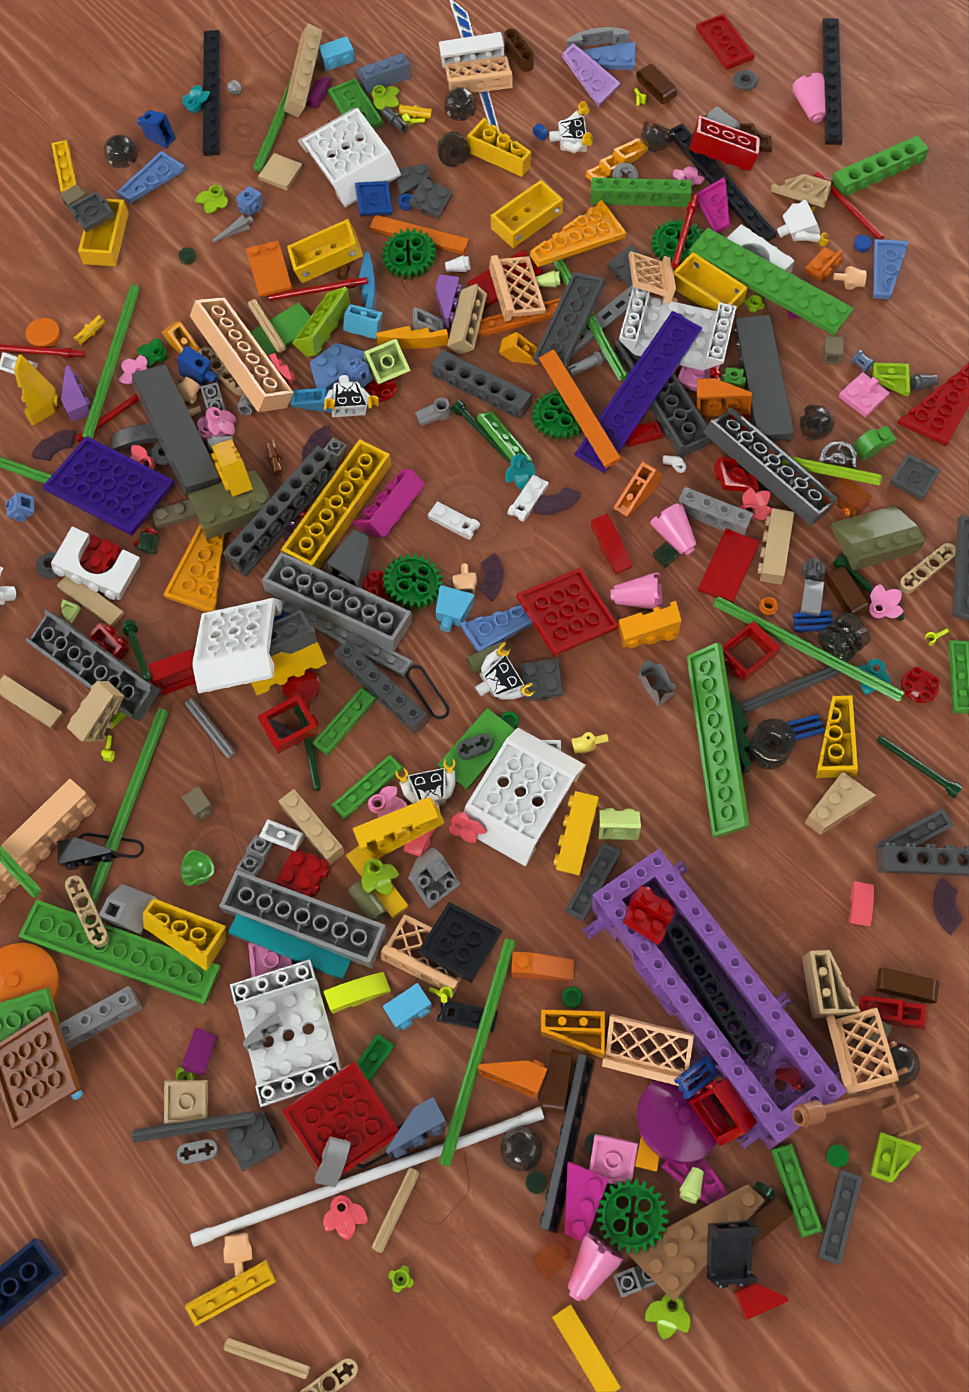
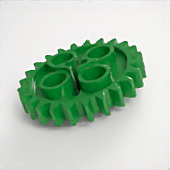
M677 218L676 222L670 219L669 224L664 221L663 226L658 225V229L654 230L651 247H653L652 252H655V257L660 256V261L666 256L671 258L672 263L678 244L677 232L681 234L685 219L682 222L679 221V218ZM692 221L679 265L689 256V249L703 234L702 228L697 229L698 224L692 226Z
M409 228L406 229V232L400 229V234L394 232L395 237L389 236L390 242L385 241L386 247H382L383 263L386 269L390 270L391 275L395 273L397 278L402 275L403 279L409 276L411 280L412 275L418 278L419 273L425 275L424 270L430 271L429 266H434L433 260H436L435 254H437L432 237H428L427 232L423 234L421 229L416 232L415 228H413L412 232L409 231ZM408 241H410L411 266H409V260H408V255H409V254H408V248H407V242H408Z
M557 389L554 390V393L548 390L547 396L541 394V399L537 398V404H533L532 422H534V428H538V433L543 432V437L550 435V440L556 437L559 442L560 437H563L564 441H566L568 436L573 439L574 434L580 435L582 429Z
M407 553L404 558L400 554L398 560L393 558L392 563L389 562L387 568H385V575L383 576V581H385L383 587L387 588L385 593L391 594L390 600L396 599V605L401 602L402 608L409 605L410 610L413 606L419 610L420 605L426 608L428 603L432 605L434 600L438 599L440 585L443 586V582H441L443 576L438 575L440 569H434L436 563L429 564L430 558L426 561L423 560L424 555L417 558L416 553H414L413 557H410L409 553Z
M626 1179V1185L624 1186L618 1181L617 1189L611 1185L612 1193H603L607 1198L606 1201L599 1200L600 1204L604 1206L603 1209H597V1212L602 1214V1217L598 1218L597 1222L604 1224L599 1228V1231H607L603 1238L605 1240L612 1238L610 1243L612 1247L618 1243L619 1252L626 1247L627 1254H630L632 1248H634L638 1255L641 1247L648 1252V1244L655 1248V1238L662 1241L659 1233L667 1232L662 1227V1224L669 1223L667 1219L663 1218L664 1215L669 1214L668 1210L662 1209L666 1202L658 1201L662 1196L661 1193L654 1195L655 1187L652 1186L647 1189L646 1181L639 1186L638 1179H635L634 1184H631L629 1179ZM633 1196H636L635 1213L638 1215V1218L633 1220V1235L629 1237L631 1220L627 1215L632 1213ZM622 1197L629 1200V1205L625 1209H620L617 1206L618 1200ZM642 1201H649L651 1203V1208L648 1212H641L639 1210V1205ZM619 1220L626 1222V1229L623 1232L615 1230V1223ZM644 1223L648 1225V1232L644 1236L638 1235L636 1229L639 1224Z

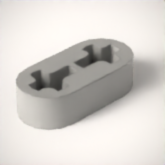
M211 1139L186 1143L178 1148L177 1158L186 1165L209 1161L217 1157L219 1146ZM207 1144L214 1147L209 1156L205 1152L200 1153V1150L207 1148ZM187 1148L191 1152L196 1151V1154L189 1156V1160L182 1157V1154L186 1153Z

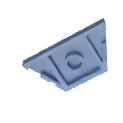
M335 343L309 362L316 388L330 390L335 383H339L338 378L340 376L346 375L343 368L351 360L358 358L361 361H365L363 358L365 351Z

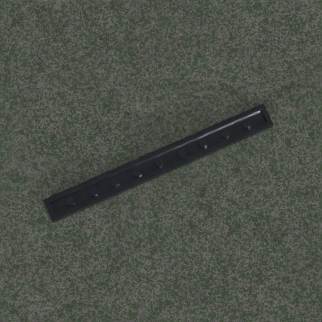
M823 18L822 50L826 110L824 117L825 145H841L843 138L839 18Z
M210 30L204 31L203 92H210L207 100L203 102L204 156L220 155V31Z
M683 124L670 129L668 135L711 185L723 177L725 178L728 206L746 227L767 242L776 238L777 233L719 165L707 155L697 154L689 149L692 137L689 130Z

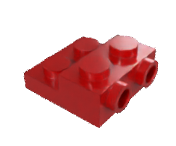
M719 457L713 467L716 480L721 481L723 490L745 492L752 488L757 493L759 490L757 479L738 464L735 459Z
M92 534L90 536V543L80 559V565L84 570L92 574L105 573L114 566L122 550L120 546L106 538L103 540Z
M98 623L87 636L119 660L130 650L126 646L128 642L121 636L117 637L115 634L117 630L110 624Z
M299 849L296 851L292 850L275 883L313 898V896L316 897L321 888L319 885L322 880L328 877L330 865L327 861L313 854L309 855Z
M640 885L631 895L623 923L659 945L663 941L667 925L672 921L675 907L670 904L668 899L660 898L653 894L651 888Z

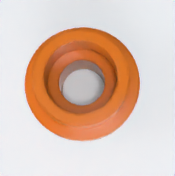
M766 597L760 601L759 610L764 615H773L777 612L778 603L774 598Z

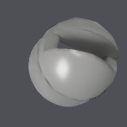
M232 80L228 84L227 89L230 93L238 95L241 93V85L236 80Z

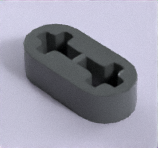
M480 734L460 742L457 746L458 756L462 760H470L490 752L493 748L492 738L488 734ZM481 740H485V742H488L487 747H483V745H480ZM463 747L470 749L469 754L462 752Z

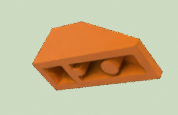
M642 461L613 508L629 517L654 492L664 475Z
M513 952L512 978L574 981V959L538 953Z

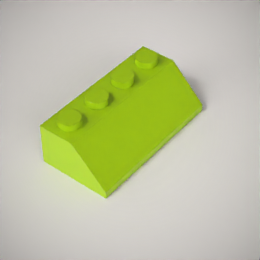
M346 286L326 294L292 342L306 357L316 356L320 353L321 346L329 340L330 333L338 327L339 320L344 317L345 311L350 304Z

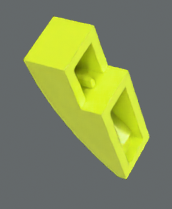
M384 972L346 982L323 992L333 1014L350 1006L355 1007L389 993L391 990Z

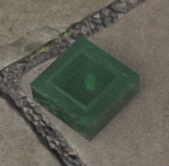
M145 531L140 532L137 550L153 555L157 554L160 536Z
M665 542L653 552L652 556L666 568L679 557V553Z

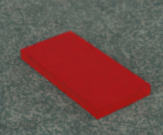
M724 13L696 24L697 31L726 70L754 60V53Z
M521 250L509 258L528 257L524 250ZM530 258L535 277L542 275V270ZM526 263L518 264V266L522 267L523 269L527 268ZM502 265L508 271L511 269L509 265ZM489 269L468 281L469 287L477 284L487 293L486 307L498 302ZM516 269L512 271L518 277L522 274ZM526 275L522 278L528 283L531 281V278ZM509 276L506 279L511 284L516 281ZM519 282L516 285V287L522 288L524 286Z
M726 528L698 587V591L715 598L721 597L733 603L760 545V541Z

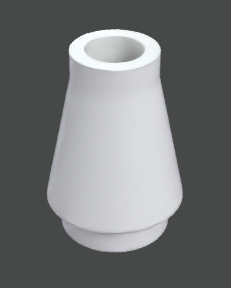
M462 255L445 262L447 272H467V270H471L469 256Z

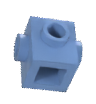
M248 186L236 197L238 210L248 216H253L264 206L262 194L251 186Z
M355 358L343 368L349 377V381L358 382L361 388L374 380L370 373V366L366 361Z
M17 492L6 502L7 517L15 521L24 522L34 513V497Z

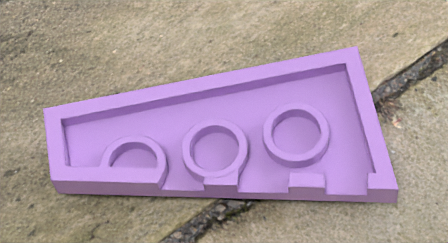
M574 43L563 52L562 58L598 107L620 87L619 81Z

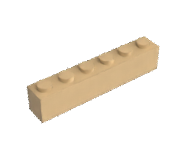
M309 23L301 34L283 110L296 117H299L306 105L323 31Z

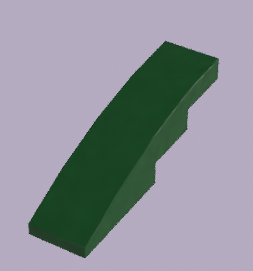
M731 692L729 695L741 772L745 774L750 772L752 763L747 755L750 743L745 735L749 724Z

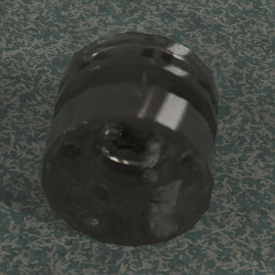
M847 612L840 614L833 620L832 624L826 626L818 634V640L823 650L846 662L851 657H854L857 651H861L868 645L871 640L865 625L856 616Z
M773 718L758 724L750 742L749 755L751 760L763 769L774 770L782 767L787 762L795 745L796 736L791 726L780 719Z

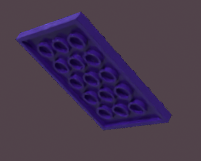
M85 437L47 480L43 488L54 496L132 536L175 484L174 480L90 437Z

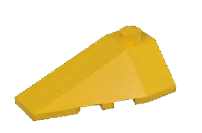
M18 355L14 367L18 387H22L21 399L22 402H26L27 408L24 410L26 417L31 425H36L56 413L61 398L56 389L22 355Z

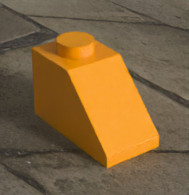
M180 321L173 322L161 332L171 347L179 354L182 353L186 346H189L196 352L200 350Z
M518 332L502 339L499 353L505 358L516 363L538 364L533 360L538 347Z

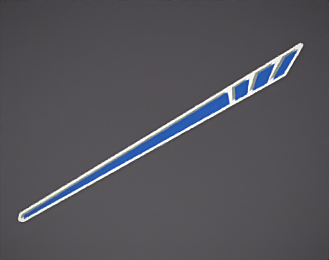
M449 0L461 38L474 36L467 11L453 0ZM489 91L479 92L488 123L491 126L495 125L498 127Z

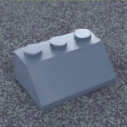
M404 53L355 69L367 93L372 92L373 88L377 85L387 87L411 78L410 64Z

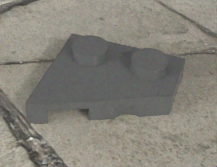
M427 164L399 169L401 176L397 178L400 195L406 194L410 190L415 191L423 177L430 180Z

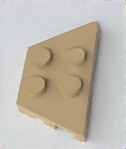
M806 174L787 179L785 184L781 186L771 185V192L800 201L806 199L808 203L822 208L825 207L831 190L830 181Z

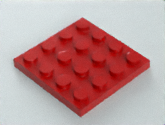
M581 567L517 593L516 596L553 656L615 631L619 627Z
M355 1060L282 1109V1113L318 1168L323 1160L322 1152L329 1137L350 1141L348 1156L341 1175L392 1141L399 1131Z

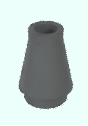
M915 374L910 379L911 389L919 392L935 386L939 381L938 376Z

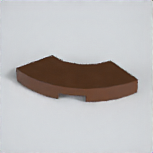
M754 123L740 124L739 130L760 137L759 151H772L770 135L758 132Z

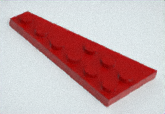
M969 363L961 368L956 375L950 377L945 384L939 386L923 399L918 406L912 408L907 415L902 416L897 424L947 446L969 407Z

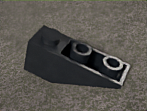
M76 837L58 841V864L66 867L67 870H76L79 866H94L97 862H112L113 859L121 857V854L111 849Z

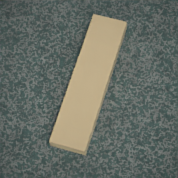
M67 576L57 585L61 591L111 626H114L124 616V612L97 592L90 590L87 585L77 584Z
M6 675L0 679V696L47 727L53 729L64 716L63 712Z

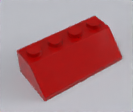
M699 115L690 140L689 149L697 154L707 155L711 159L721 160L727 165L737 166L741 170L751 171L759 155L760 137Z

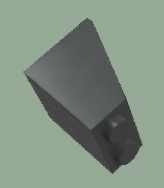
M353 530L327 561L330 575L363 589L364 578L368 575L372 560L369 537L363 532L359 533Z

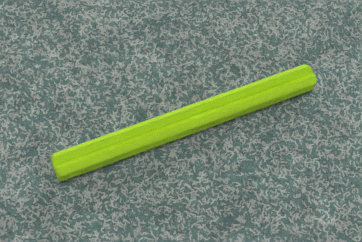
M789 456L806 471L873 485H880L882 482L881 474ZM782 461V466L790 467L787 461Z

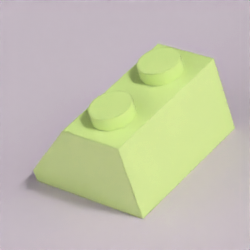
M397 339L364 352L363 358L369 364L370 373L378 385L411 371Z
M613 808L599 810L598 839H639L641 830L640 811H635L634 809L615 811Z

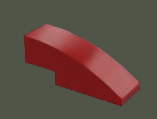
M608 513L591 520V529L599 541V547L615 575L632 568L624 544Z
M860 995L859 1009L861 1012L878 1008L881 1021L884 1023L926 1030L928 1010L926 1005L906 1003L904 1000Z

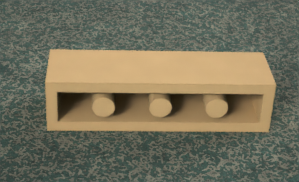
M477 284L462 289L460 292L447 344L457 355L472 351L475 347L487 293Z
M772 508L771 514L766 516L765 526H768V530H764L762 541L766 543L760 552V558H763V562L758 565L757 574H760L759 581L782 585L794 512Z
M295 789L279 800L283 811L298 829L304 833L308 841L329 865L345 854L342 845Z

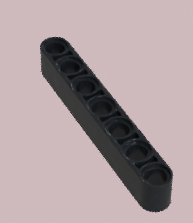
M680 923L672 924L665 935L667 945L717 1027L741 1059L748 1058L755 1051V1039L685 926ZM677 932L679 933L681 938L676 939L672 936L671 933ZM682 951H690L692 957H686ZM694 968L701 969L703 975H697L694 972ZM705 987H711L714 990V994L707 993ZM716 1005L723 1006L726 1013L719 1012ZM728 1024L735 1025L737 1032L730 1031ZM740 1043L747 1044L749 1051L742 1050Z

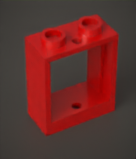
M753 621L722 646L725 665L732 669L733 674L738 679L741 678L745 682L778 655L780 646ZM749 637L766 655L750 669L746 670L729 653Z
M189 649L148 664L151 674L150 682L161 689L160 693L162 696L196 684L192 664L194 658L193 650Z
M299 694L257 716L277 754L319 732L317 728L319 722L314 714L310 715L308 702L305 698L301 699ZM299 705L309 725L279 740L269 720Z
M727 1078L719 1082L717 1079H714L706 1085V1088L703 1086L694 1094L695 1097L689 1101L719 1146L746 1134L758 1123ZM713 1093L716 1095L735 1124L731 1126L728 1124L709 1095Z

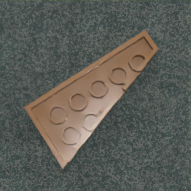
M747 1184L665 1228L667 1230L666 1233H659L662 1241L655 1238V1248L648 1244V1252L641 1247L638 1255L635 1249L632 1248L631 1253L628 1255L675 1302L707 1266L708 1223L749 1220L763 1205L765 1200Z

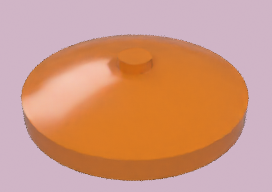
M14 943L0 948V1002L48 987L50 988L53 1002L55 1001L60 987V973L55 960L49 953L30 943Z

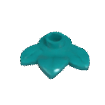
M196 85L190 90V94L183 96L182 104L186 106L188 111L196 113L201 109V103L207 100L210 92H203L202 87Z
M517 454L511 459V466L506 470L505 480L507 483L514 481L516 486L523 490L529 478L536 474L534 464L529 462L525 455Z
M872 659L867 665L857 667L891 684L890 676L885 672L886 666L880 659ZM873 665H878L879 671H874ZM861 683L864 695L875 691V689Z

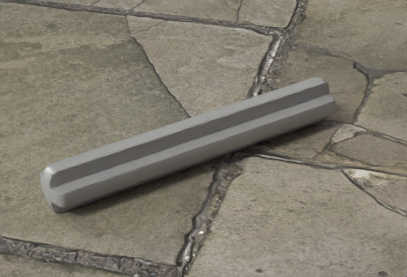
M190 698L185 702L186 707L226 758L229 759L234 756L235 750L195 699Z

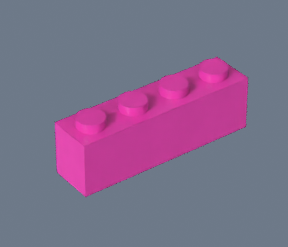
M402 469L386 486L388 490L378 494L375 497L376 502L370 507H366L362 511L364 515L359 520L355 518L352 524L373 537L387 536L391 531V527L401 519V514L411 506L412 500L422 492L421 489L425 483L412 469Z

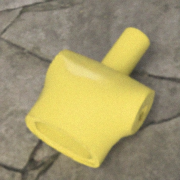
M590 732L578 738H572L575 754L594 751L596 744L609 742L607 734L594 736Z

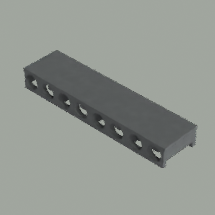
M770 315L735 318L733 330L740 366L744 370L743 377H746L745 390L752 392L751 423L771 441L787 440V442H791L794 430ZM758 437L755 438V442H756V443H757V442H759V443L762 442V440H761L760 438H758Z
M616 341L615 353L629 375L641 356L634 355L622 342ZM673 373L649 409L678 456L683 457L711 445V439L703 433L707 428V424L675 373Z
M166 365L132 373V385L184 495L188 496L187 494L218 484L220 476Z
M732 407L717 419H712L706 430H704L703 433L731 458L735 459L738 464L810 526L832 510L831 508L838 498ZM733 415L736 418V421L732 419L729 420L728 416ZM742 426H746L749 432L742 431ZM755 438H760L763 444L759 442L756 443ZM768 449H773L776 455L769 454ZM782 461H787L790 467L782 466ZM800 472L803 478H796L795 473ZM809 484H814L817 490H810ZM822 496H828L831 502L829 504H826L823 501Z
M317 445L227 547L223 554L232 569L246 577L327 485L337 471L333 468L330 460L332 455Z
M45 610L44 613L46 615L30 639L26 638L25 641L90 689L97 681H109L124 695L118 710L129 718L140 722L161 689L150 681H145L142 675L60 616Z

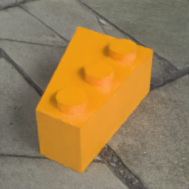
M676 601L670 602L671 606L660 609L659 606L653 608L654 612L645 615L641 612L620 619L618 630L623 648H635L641 644L647 643L650 645L655 644L657 641H671L677 638L682 620Z
M541 1010V1036L604 1058L605 1012Z

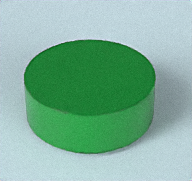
M507 711L501 715L500 718L514 729H517L519 717L516 713Z
M568 987L563 991L562 1002L564 1006L569 1009H575L581 1005L583 996L578 988Z
M833 1145L826 1152V1160L832 1167L841 1168L847 1164L849 1154L845 1147Z

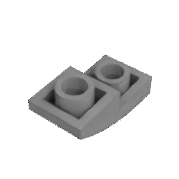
M217 382L200 387L207 410L210 407H216L220 411L225 410Z
M332 438L324 450L332 455L330 460L333 468L336 469L348 445Z
M805 579L800 613L820 615L824 582Z
M256 834L246 848V854L237 865L236 870L256 877L274 843L262 839Z
M275 1014L259 1024L244 1040V1048L255 1051L263 1047V1043L267 1042L264 1033L272 1034L279 1030V1026L283 1025L280 1016Z
M329 1137L322 1152L323 1160L314 1177L315 1183L336 1187L348 1156L350 1141Z
M639 1266L613 1275L621 1298L656 1284Z

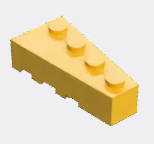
M483 118L467 135L466 152L521 177L529 170L531 151L519 142H513L508 134L499 132L498 127L488 124L487 119Z
M232 439L211 446L214 452L211 454V457L225 490H230L232 497L252 490L253 488L243 460Z
M852 695L832 696L816 778H838L842 772L850 777H856L858 764Z
M575 791L574 796L570 795L568 807H571L569 815H565L563 826L566 827L565 834L560 835L558 845L561 846L560 854L556 853L553 863L557 871L580 876L587 851L586 847L591 836V827L596 816V807H598L600 801L598 796Z
M428 797L352 829L360 849L373 859H379L441 826L445 822L437 804Z
M153 898L143 911V928L206 971L226 942V926Z

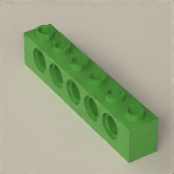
M917 135L834 172L832 177L833 185L844 196L852 195L860 189H865L871 184L878 183L889 176H894L900 171L922 163L926 159L929 148Z
M592 177L590 204H598L599 201L603 200L606 205L687 207L691 200L692 180Z

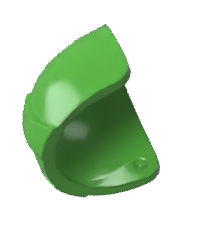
M191 850L185 855L181 865V877L186 885H201L213 876L214 865L209 856L197 850Z

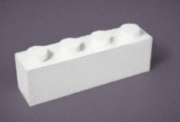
M501 32L439 42L442 68H445V64L504 56Z

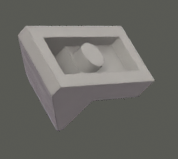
M413 308V326L415 330L428 327L429 333L443 330V319L419 308Z

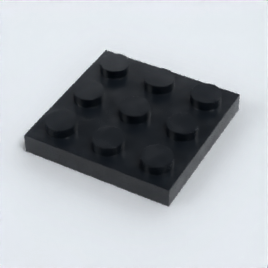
M448 902L418 950V954L472 983L501 936L502 930Z

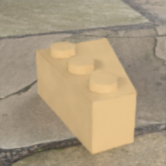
M97 681L92 685L88 696L81 702L78 711L71 717L67 728L82 742L105 741L107 737L104 735L107 728H111V717L113 714H117L124 695L109 681Z
M842 772L809 814L805 824L822 835L864 806L869 805L876 795Z
M830 950L809 951L802 956L812 1019H821L832 1015L835 1018H840L861 1012L858 1005H855L850 995L851 991L849 987H846L841 977L842 973Z

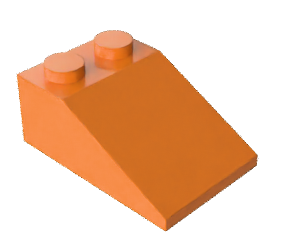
M278 240L246 248L259 298L292 289Z
M697 379V410L702 417H720L730 407L740 415H751L752 392L718 379Z
M526 1060L479 1064L478 1074L538 1100L547 1077V1068H544L545 1064L537 1060L532 1062Z

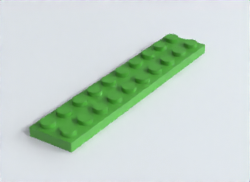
M709 228L703 232L689 249L688 255L694 252L749 289L833 336L836 335L853 313V307Z
M715 643L687 655L712 837L718 838L749 828L750 825L722 644Z
M36 899L18 936L19 938L206 1005L221 970L220 965L212 963L206 971L171 947L107 924L104 925L109 933V941L103 947H96L90 942L78 914ZM86 918V924L91 925L95 923V920ZM96 928V929H94V931H95V933H96V935H97V938H96V939H97L98 941H101V940H102V939H101V936H102V935L98 932V930H97V928Z

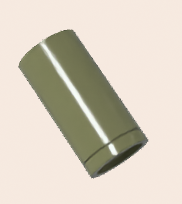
M502 642L466 657L473 674L481 672V666L486 656L499 649Z
M361 880L348 890L351 897L368 919L378 922L387 915V909L373 891L366 893L363 890Z

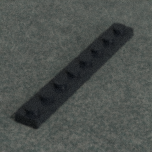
M579 1054L578 1060L574 1065L575 1074L569 1088V1102L565 1106V1120L560 1128L561 1138L555 1151V1165L550 1173V1187L545 1196L546 1206L540 1219L541 1229L555 1234L558 1232L566 1195L568 1161L573 1163L594 1066V1060L582 1054Z

